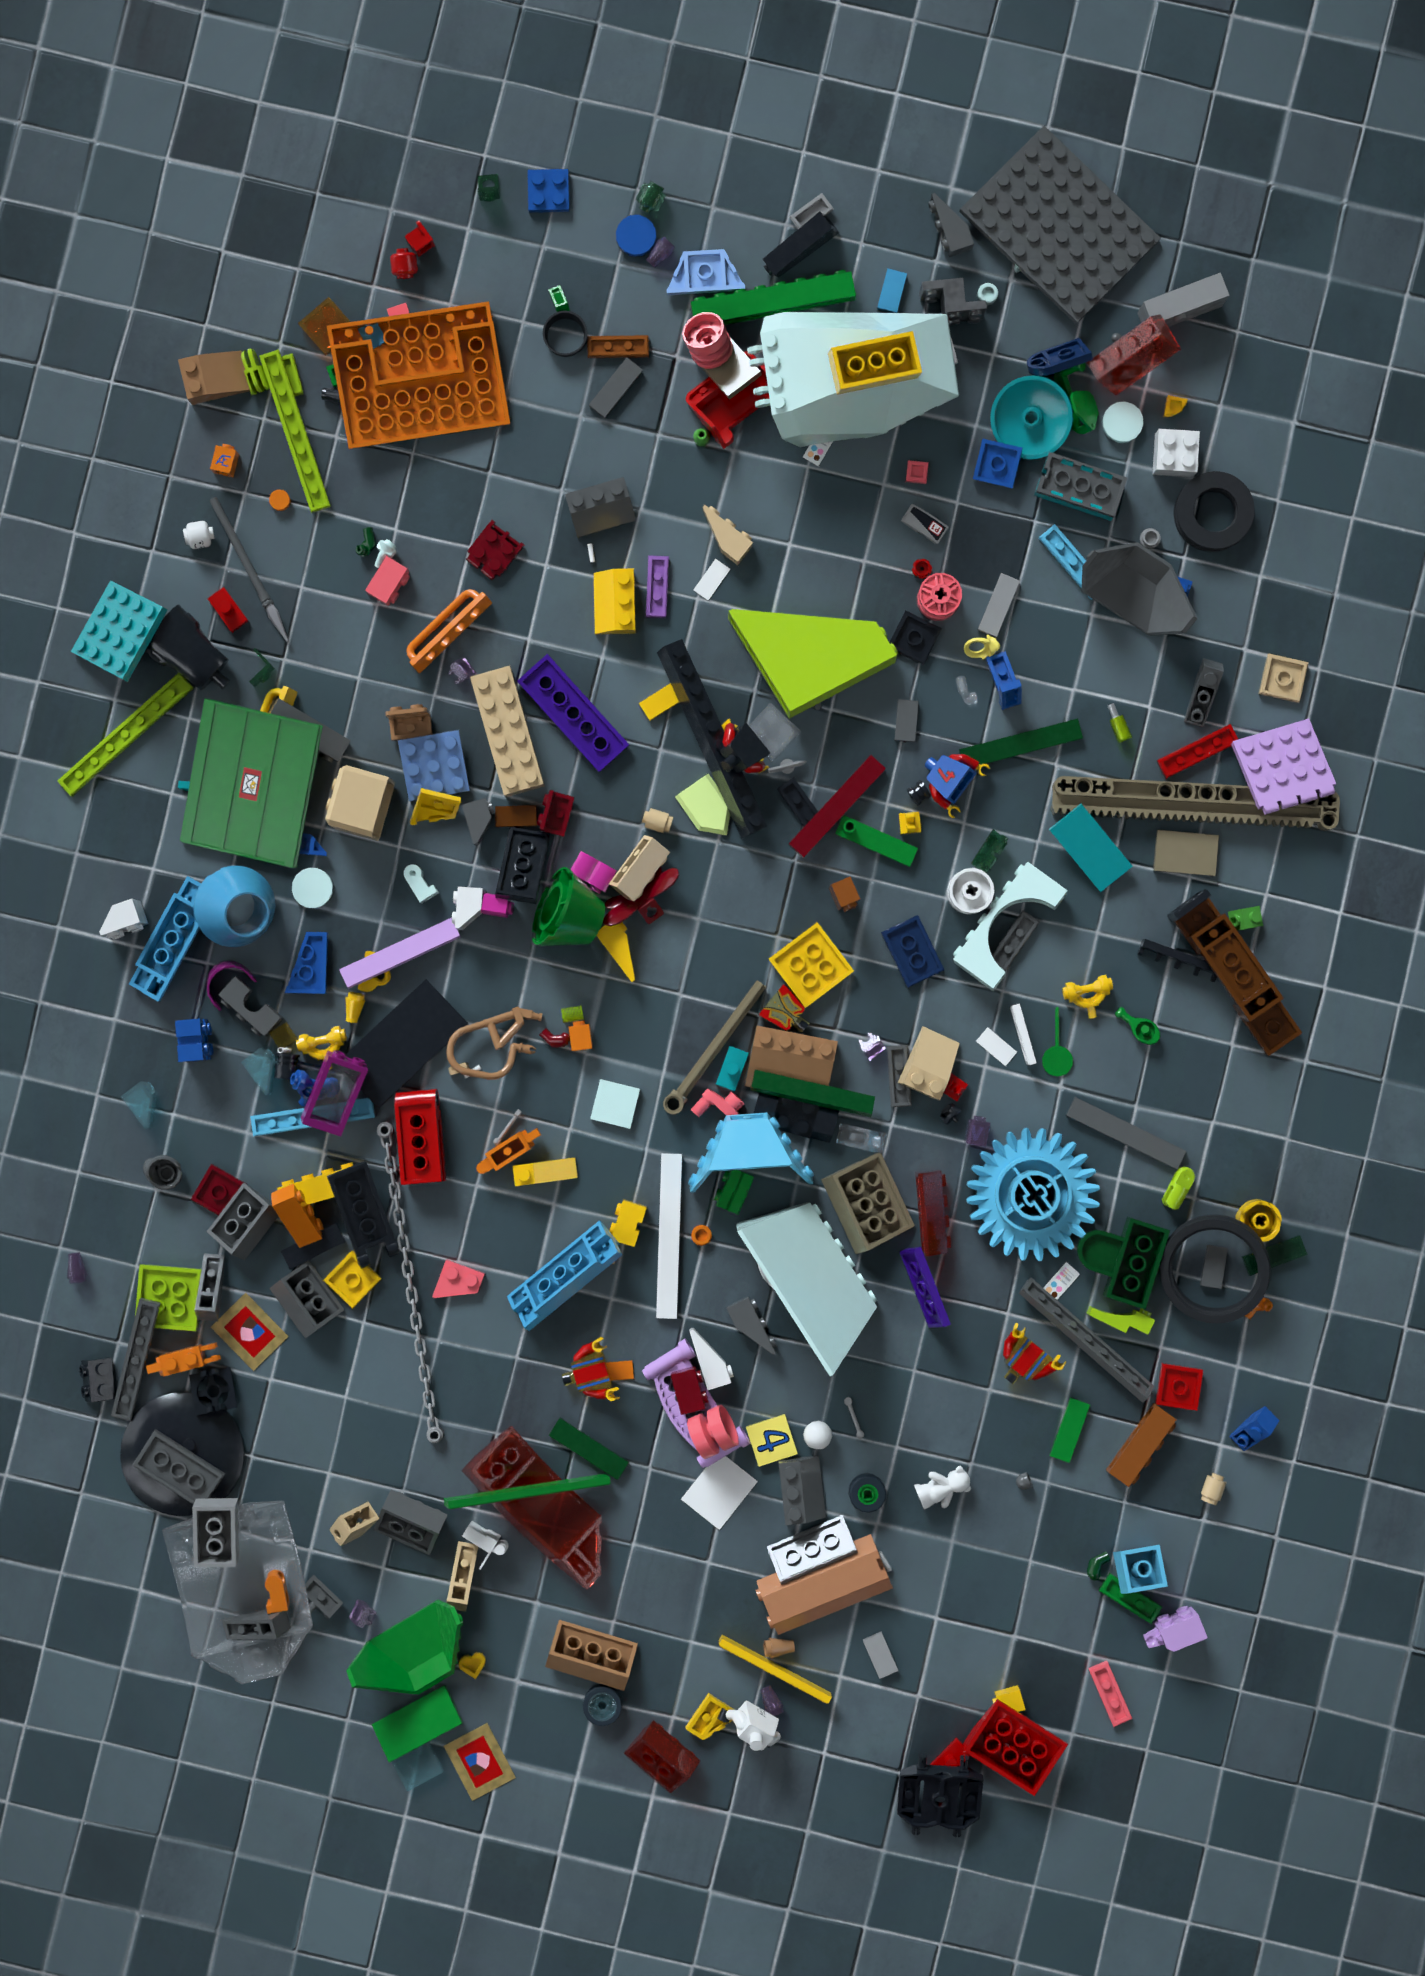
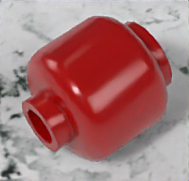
M408 248L396 249L397 253L390 256L392 274L397 276V279L413 278V274H416L418 271L416 254L409 252Z

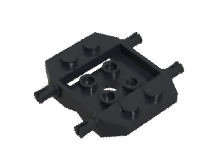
M921 1752L918 1755V1764L900 1770L897 1814L912 1826L911 1833L915 1835V1832L917 1835L920 1834V1827L929 1828L940 1825L947 1829H953L952 1835L957 1837L958 1834L959 1838L961 1837V1830H965L980 1819L983 1775L968 1767L969 1757L965 1755V1761L964 1755L960 1756L959 1767L926 1765L927 1754L923 1752L922 1757ZM921 1781H924L920 1814L918 1813ZM960 1783H961L959 1812H958V1816H957L959 1786H960ZM938 1797H944L946 1799L943 1802L935 1801V1799Z

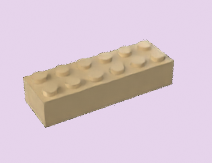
M506 666L471 676L470 679L504 796L509 797L544 787V781L511 667Z

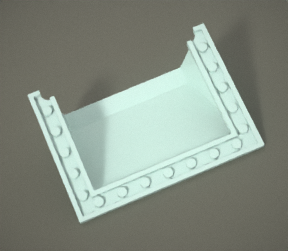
M810 1202L802 1203L737 1223L738 1234L829 1376H832L876 1310L875 1302L878 1301L871 1290L867 1292L863 1286L866 1284V1281L861 1273L856 1275L852 1269L855 1264L850 1256L845 1257L841 1251L844 1249L838 1238L834 1240L830 1233L833 1230L828 1222L825 1221L823 1223L819 1215L822 1213L816 1203L813 1205Z

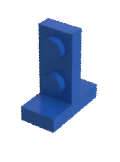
M1006 651L986 657L987 665L999 694L1001 709L1021 704L1022 686L1020 680H1016Z

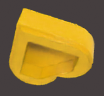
M476 1652L472 1656L464 1655L459 1660V1668L476 1679L485 1665L486 1658L480 1652Z

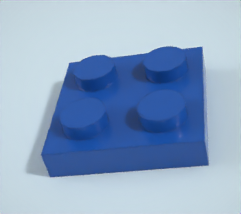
M568 169L528 170L529 213L569 212Z
M982 439L973 479L1013 489L1023 448Z

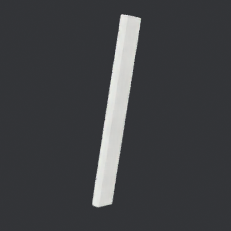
M661 1153L656 1318L677 1319L682 1154Z

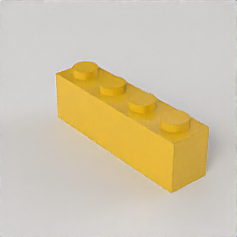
M353 1162L341 1165V1170L353 1166ZM333 1168L322 1170V1175L314 1177L313 1173L301 1176L302 1181L295 1183L293 1179L281 1182L282 1186L278 1187L277 1190L294 1184L298 1191L301 1190L303 1192L307 1205L330 1199L334 1195L327 1176L341 1170L334 1171Z

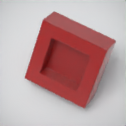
M951 1073L944 1094L958 1101L968 1084Z

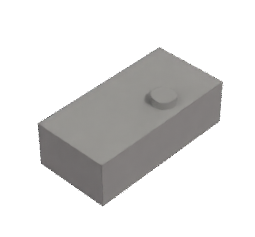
M1221 272L1144 301L1138 311V316L1145 334L1149 335L1222 307L1229 297V293Z

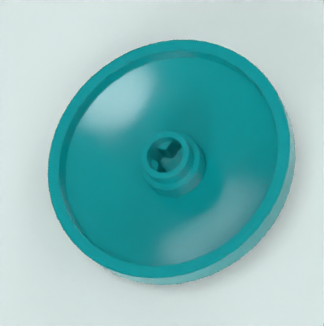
M1042 376L1020 377L1008 383L996 396L991 409V428L997 442L1022 447L1021 458H1042L1048 456L1049 452L1053 453L1059 449L1069 436L1073 424L1072 405L1066 392L1056 382Z

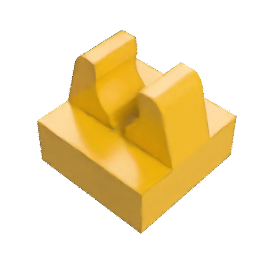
M919 812L898 814L900 834L921 833Z

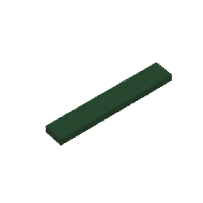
M1077 718L959 749V753L968 755L982 765L1083 739Z
M760 1070L754 1071L751 1091L866 1117H871L873 1113L875 1096Z

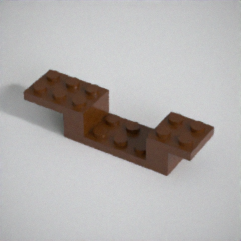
M1209 898L1179 920L1174 921L1197 955L1202 954L1234 1000L1233 1008L1267 1056H1270L1302 1034V1031L1281 1003V1000L1284 998L1227 915L1225 913L1220 915Z

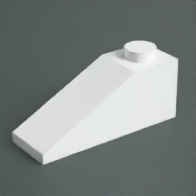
M691 1328L689 1331L707 1390L730 1384V1378L734 1377L731 1365L726 1366L725 1360L694 1328Z

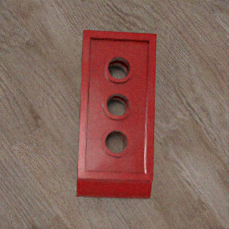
M438 1090L396 1093L394 1106L401 1185L446 1181ZM418 1116L422 1118V1124L419 1127L415 1124ZM419 1137H422L424 1140V1144L422 1147H418L417 1145V1139ZM421 1157H423L426 1161V1164L423 1168H421L418 1164L419 1159Z

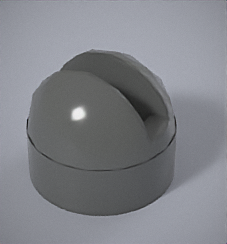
M1028 1472L1020 1474L1016 1479V1485L1022 1490L1033 1488Z

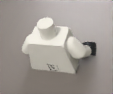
M747 1700L738 1710L727 1711L721 1708L717 1719L725 1723L733 1720L737 1728L738 1737L750 1744V1748L754 1751L764 1750L766 1746L770 1748L781 1738L780 1733L776 1731L779 1719Z

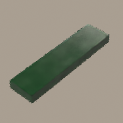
M561 1417L548 1435L617 1480L629 1463V1461Z

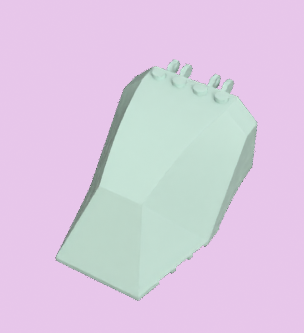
M782 312L764 317L760 332L762 345L747 348L748 354L763 352L764 358L752 359L749 361L750 367L765 365L768 386L753 389L754 395L769 393L770 398L756 401L755 407L771 406L772 416L781 438L798 447L882 435L892 428L903 425L906 421L918 415L921 416L924 412L959 396L947 314ZM913 331L922 373L917 379L837 395L828 358V352L832 347Z

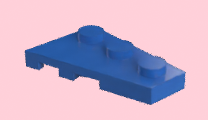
M306 932L295 967L291 973L290 981L284 993L327 994L328 932Z

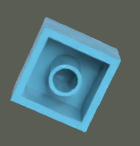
M1160 1545L1113 1552L1121 1594L1168 1587Z

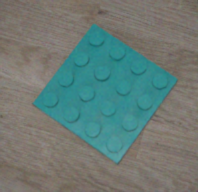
M110 580L71 652L128 682L168 610Z

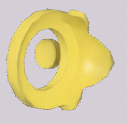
M986 635V638H972L964 645V652L967 656L982 658L983 660L988 656L991 657L1000 649V643L990 635ZM974 642H981L984 644V648L980 651H972L969 649V645Z

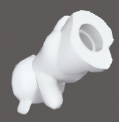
M958 1466L954 1471H950L947 1478L939 1473L930 1472L928 1476L932 1480L928 1484L914 1485L924 1509L940 1501L941 1507L947 1508L952 1499L953 1492H969L971 1490L970 1477L961 1466Z

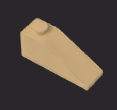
M458 1541L446 1603L454 1606L456 1610L466 1612L478 1546Z

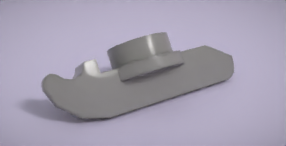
M784 759L780 766L769 768L768 771L769 773L782 771L785 774H790L794 771L795 767H800L807 763V761L793 762L790 759Z

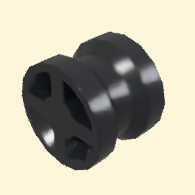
M921 780L916 782L914 787L906 789L917 806L922 803V800L931 797L929 790Z

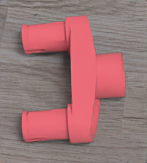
M707 1088L702 1094L703 1097L691 1110L700 1117L711 1105H716L725 1115H739L738 1111L745 1103L733 1092L724 1099L716 1092Z

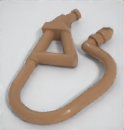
M518 1006L512 1008L510 1012L456 1030L451 1035L447 1044L446 1054L450 1065L460 1074L487 1080L504 1077L512 1069L517 1051H519L518 1053L534 1054L536 1051H530V1049L536 1050V1048L523 1043H512L504 1068L498 1072L488 1073L468 1069L458 1064L454 1057V1046L457 1039L463 1034L488 1027L495 1050H499L524 1025L523 1019L541 1021L542 1013L538 1014ZM514 1019L515 1023L500 1038L495 1024Z

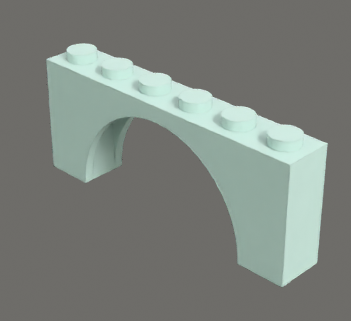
M1029 862L1025 866L1021 864L1014 873L1016 875L1015 879L1012 882L1008 881L1003 887V895L993 900L990 905L992 908L988 914L984 913L977 922L980 925L975 931L972 929L965 938L967 940L963 947L959 946L953 953L955 957L953 961L956 965L992 991L996 989L1006 975V972L995 962L988 945L989 931L995 918L1006 908L1022 902L1040 903L1055 910L1067 895L1068 890Z

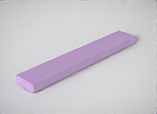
M452 918L343 967L339 971L347 988L350 989L460 938V934L455 925L452 924Z

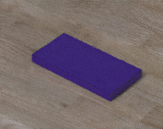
M914 1247L901 1250L902 1261L928 1327L938 1328L951 1325L922 1248Z

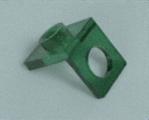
M498 174L478 176L479 188L477 190L480 201L491 202L495 199H500ZM486 180H492L495 186L483 188V183Z
M254 648L253 651L267 664L249 681L256 687L260 682H266L271 677L270 673L275 668Z

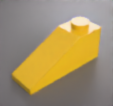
M623 922L614 926H603L596 936L633 983L635 981V974L628 937L625 933L628 929Z
M575 1157L513 1165L515 1186L578 1178Z

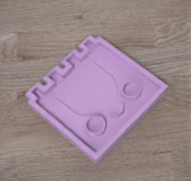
M1309 719L1238 739L1231 744L1258 810H1263L1265 815L1279 811L1278 804H1280L1282 810L1298 805L1297 798H1299L1301 804L1318 799L1316 792H1318L1320 798L1335 794V779Z

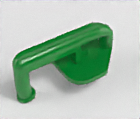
M1085 363L1054 374V381L1066 392L1072 405V430L1081 435L1095 430L1099 412L1095 399L1089 391L1072 392L1067 376L1076 371L1083 372L1086 367Z

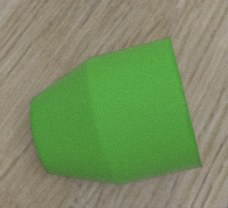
M699 428L694 432L695 444L706 446L709 443L710 434L706 429ZM699 433H704V437H699Z

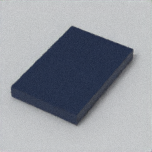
M918 915L881 932L907 988L944 971L943 965Z

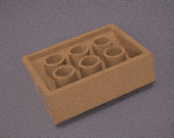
M756 1026L745 1086L751 1087L755 1070L829 1086L838 1041Z

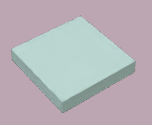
M600 1079L590 1119L630 1129L640 1089Z

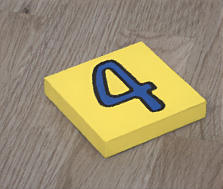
M785 1414L746 1426L759 1467L798 1454Z

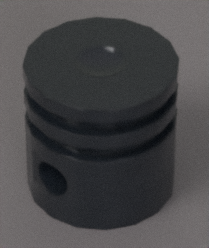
M275 1054L277 1056L275 1058L277 1064L275 1063L274 1078L290 1079L291 1075L300 1068V1065H298L300 1063V1060H298L300 1055Z

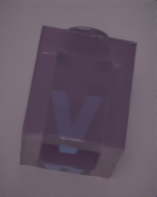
M980 1116L968 1119L964 1143L986 1147L990 1122H986V1118Z

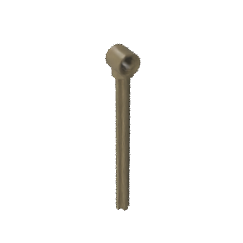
M756 980L677 1090L673 1089L664 1099L663 1107L667 1113L675 1115L682 1111L683 1106L688 1101L686 1097L767 988L764 984ZM672 1098L679 1101V1108L676 1110H670L667 1106L668 1101Z

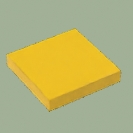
M352 1250L323 1281L353 1309L382 1278L369 1266L361 1269L355 1252Z

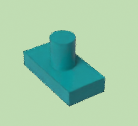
M729 1046L716 1085L735 1091L749 1053Z

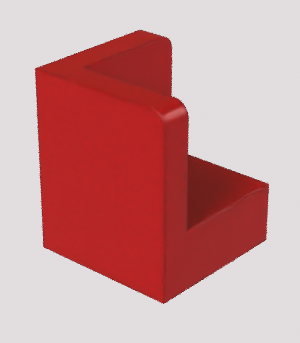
M417 221V228L405 235V239L417 256L420 257L434 247L435 244L422 223Z

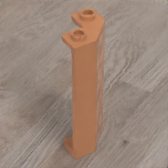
M870 1534L853 1541L858 1553L782 1585L777 1573L757 1580L759 1589L756 1590V1594L760 1602L764 1601L769 1614L767 1621L770 1628H775L777 1634L780 1635L893 1589L872 1535Z

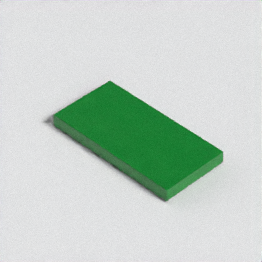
M446 1685L373 1723L372 1727L388 1762L391 1763L463 1724V1721Z

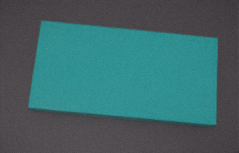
M1082 803L1049 829L1100 892L1133 867Z

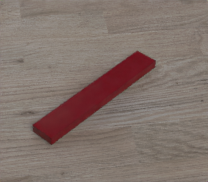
M870 755L788 845L804 858L886 768Z

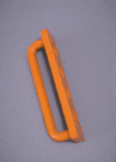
M472 589L463 591L410 642L406 650L407 656L411 660L409 663L418 673H421L492 604L484 592L479 594ZM471 597L474 599L417 655L415 654V649L467 598Z

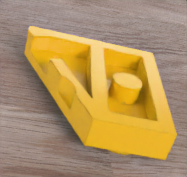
M421 788L410 824L417 825L418 821L424 820L436 822L440 819H455L461 803V797Z

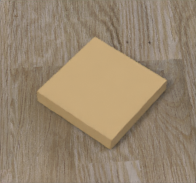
M1267 654L1258 694L1299 703L1309 662Z

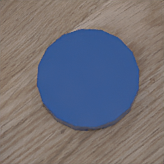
M630 215L618 224L616 230L617 244L623 252L630 256H643L651 251L656 242V229L647 217Z

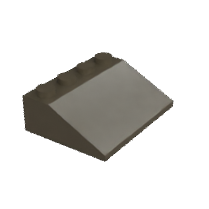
M881 1152L821 1179L855 1254L866 1252L915 1226Z

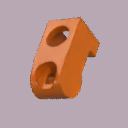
M271 1570L265 1580V1588L270 1594V1599H268L266 1604L267 1614L288 1611L290 1600L285 1576L280 1570Z

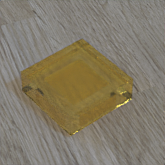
M288 1022L269 1033L278 1048H286L298 1040Z

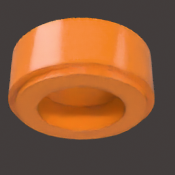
M275 490L269 497L270 505L277 511H284L290 506V497L284 490Z
M697 1225L692 1230L691 1238L695 1244L703 1246L710 1242L712 1233L706 1225Z

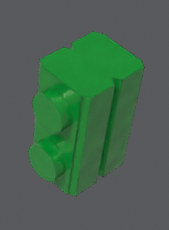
M741 1170L725 1171L721 1180L725 1184L722 1190L718 1188L714 1200L717 1201L716 1206L739 1215L754 1176Z

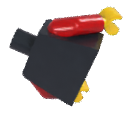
M730 718L721 725L724 730L722 741L724 746L720 752L725 758L721 762L722 768L727 772L734 769L737 773L743 770L746 773H761L769 767L765 765L763 760L770 754V751L750 726L745 723L738 727L736 724L731 723Z

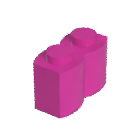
M582 851L571 868L582 881L590 884L589 888L598 894L601 891L606 893L610 886V881L617 873L615 869Z
M484 893L481 913L508 918L509 914L513 915L514 903L511 900L495 898V894Z

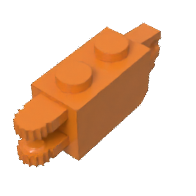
M538 1128L530 1133H527L526 1130L520 1131L485 1153L487 1158L476 1166L478 1173L484 1174L493 1168L497 1171L532 1149L535 1145L533 1140L541 1135Z

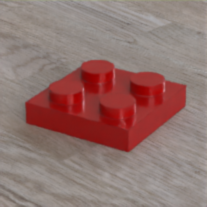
M1161 1363L1155 1404L1197 1411L1203 1369Z

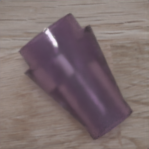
M663 236L661 240H657L646 260L656 268L658 264L673 254L672 251L675 249V246Z
M80 1252L68 1254L67 1279H69L70 1284L85 1282L88 1275Z
M769 1685L760 1689L764 1711L773 1716L783 1713L782 1707L784 1705L774 1692L772 1686Z

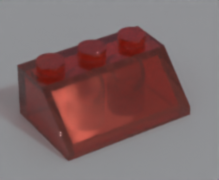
M654 1720L640 1732L624 1752L627 1757L670 1793L691 1777L701 1761L692 1751L685 1748L677 1738L671 1736L664 1730L662 1725Z

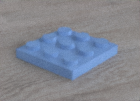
M459 730L398 740L409 801L417 800L421 788L448 795L470 791Z

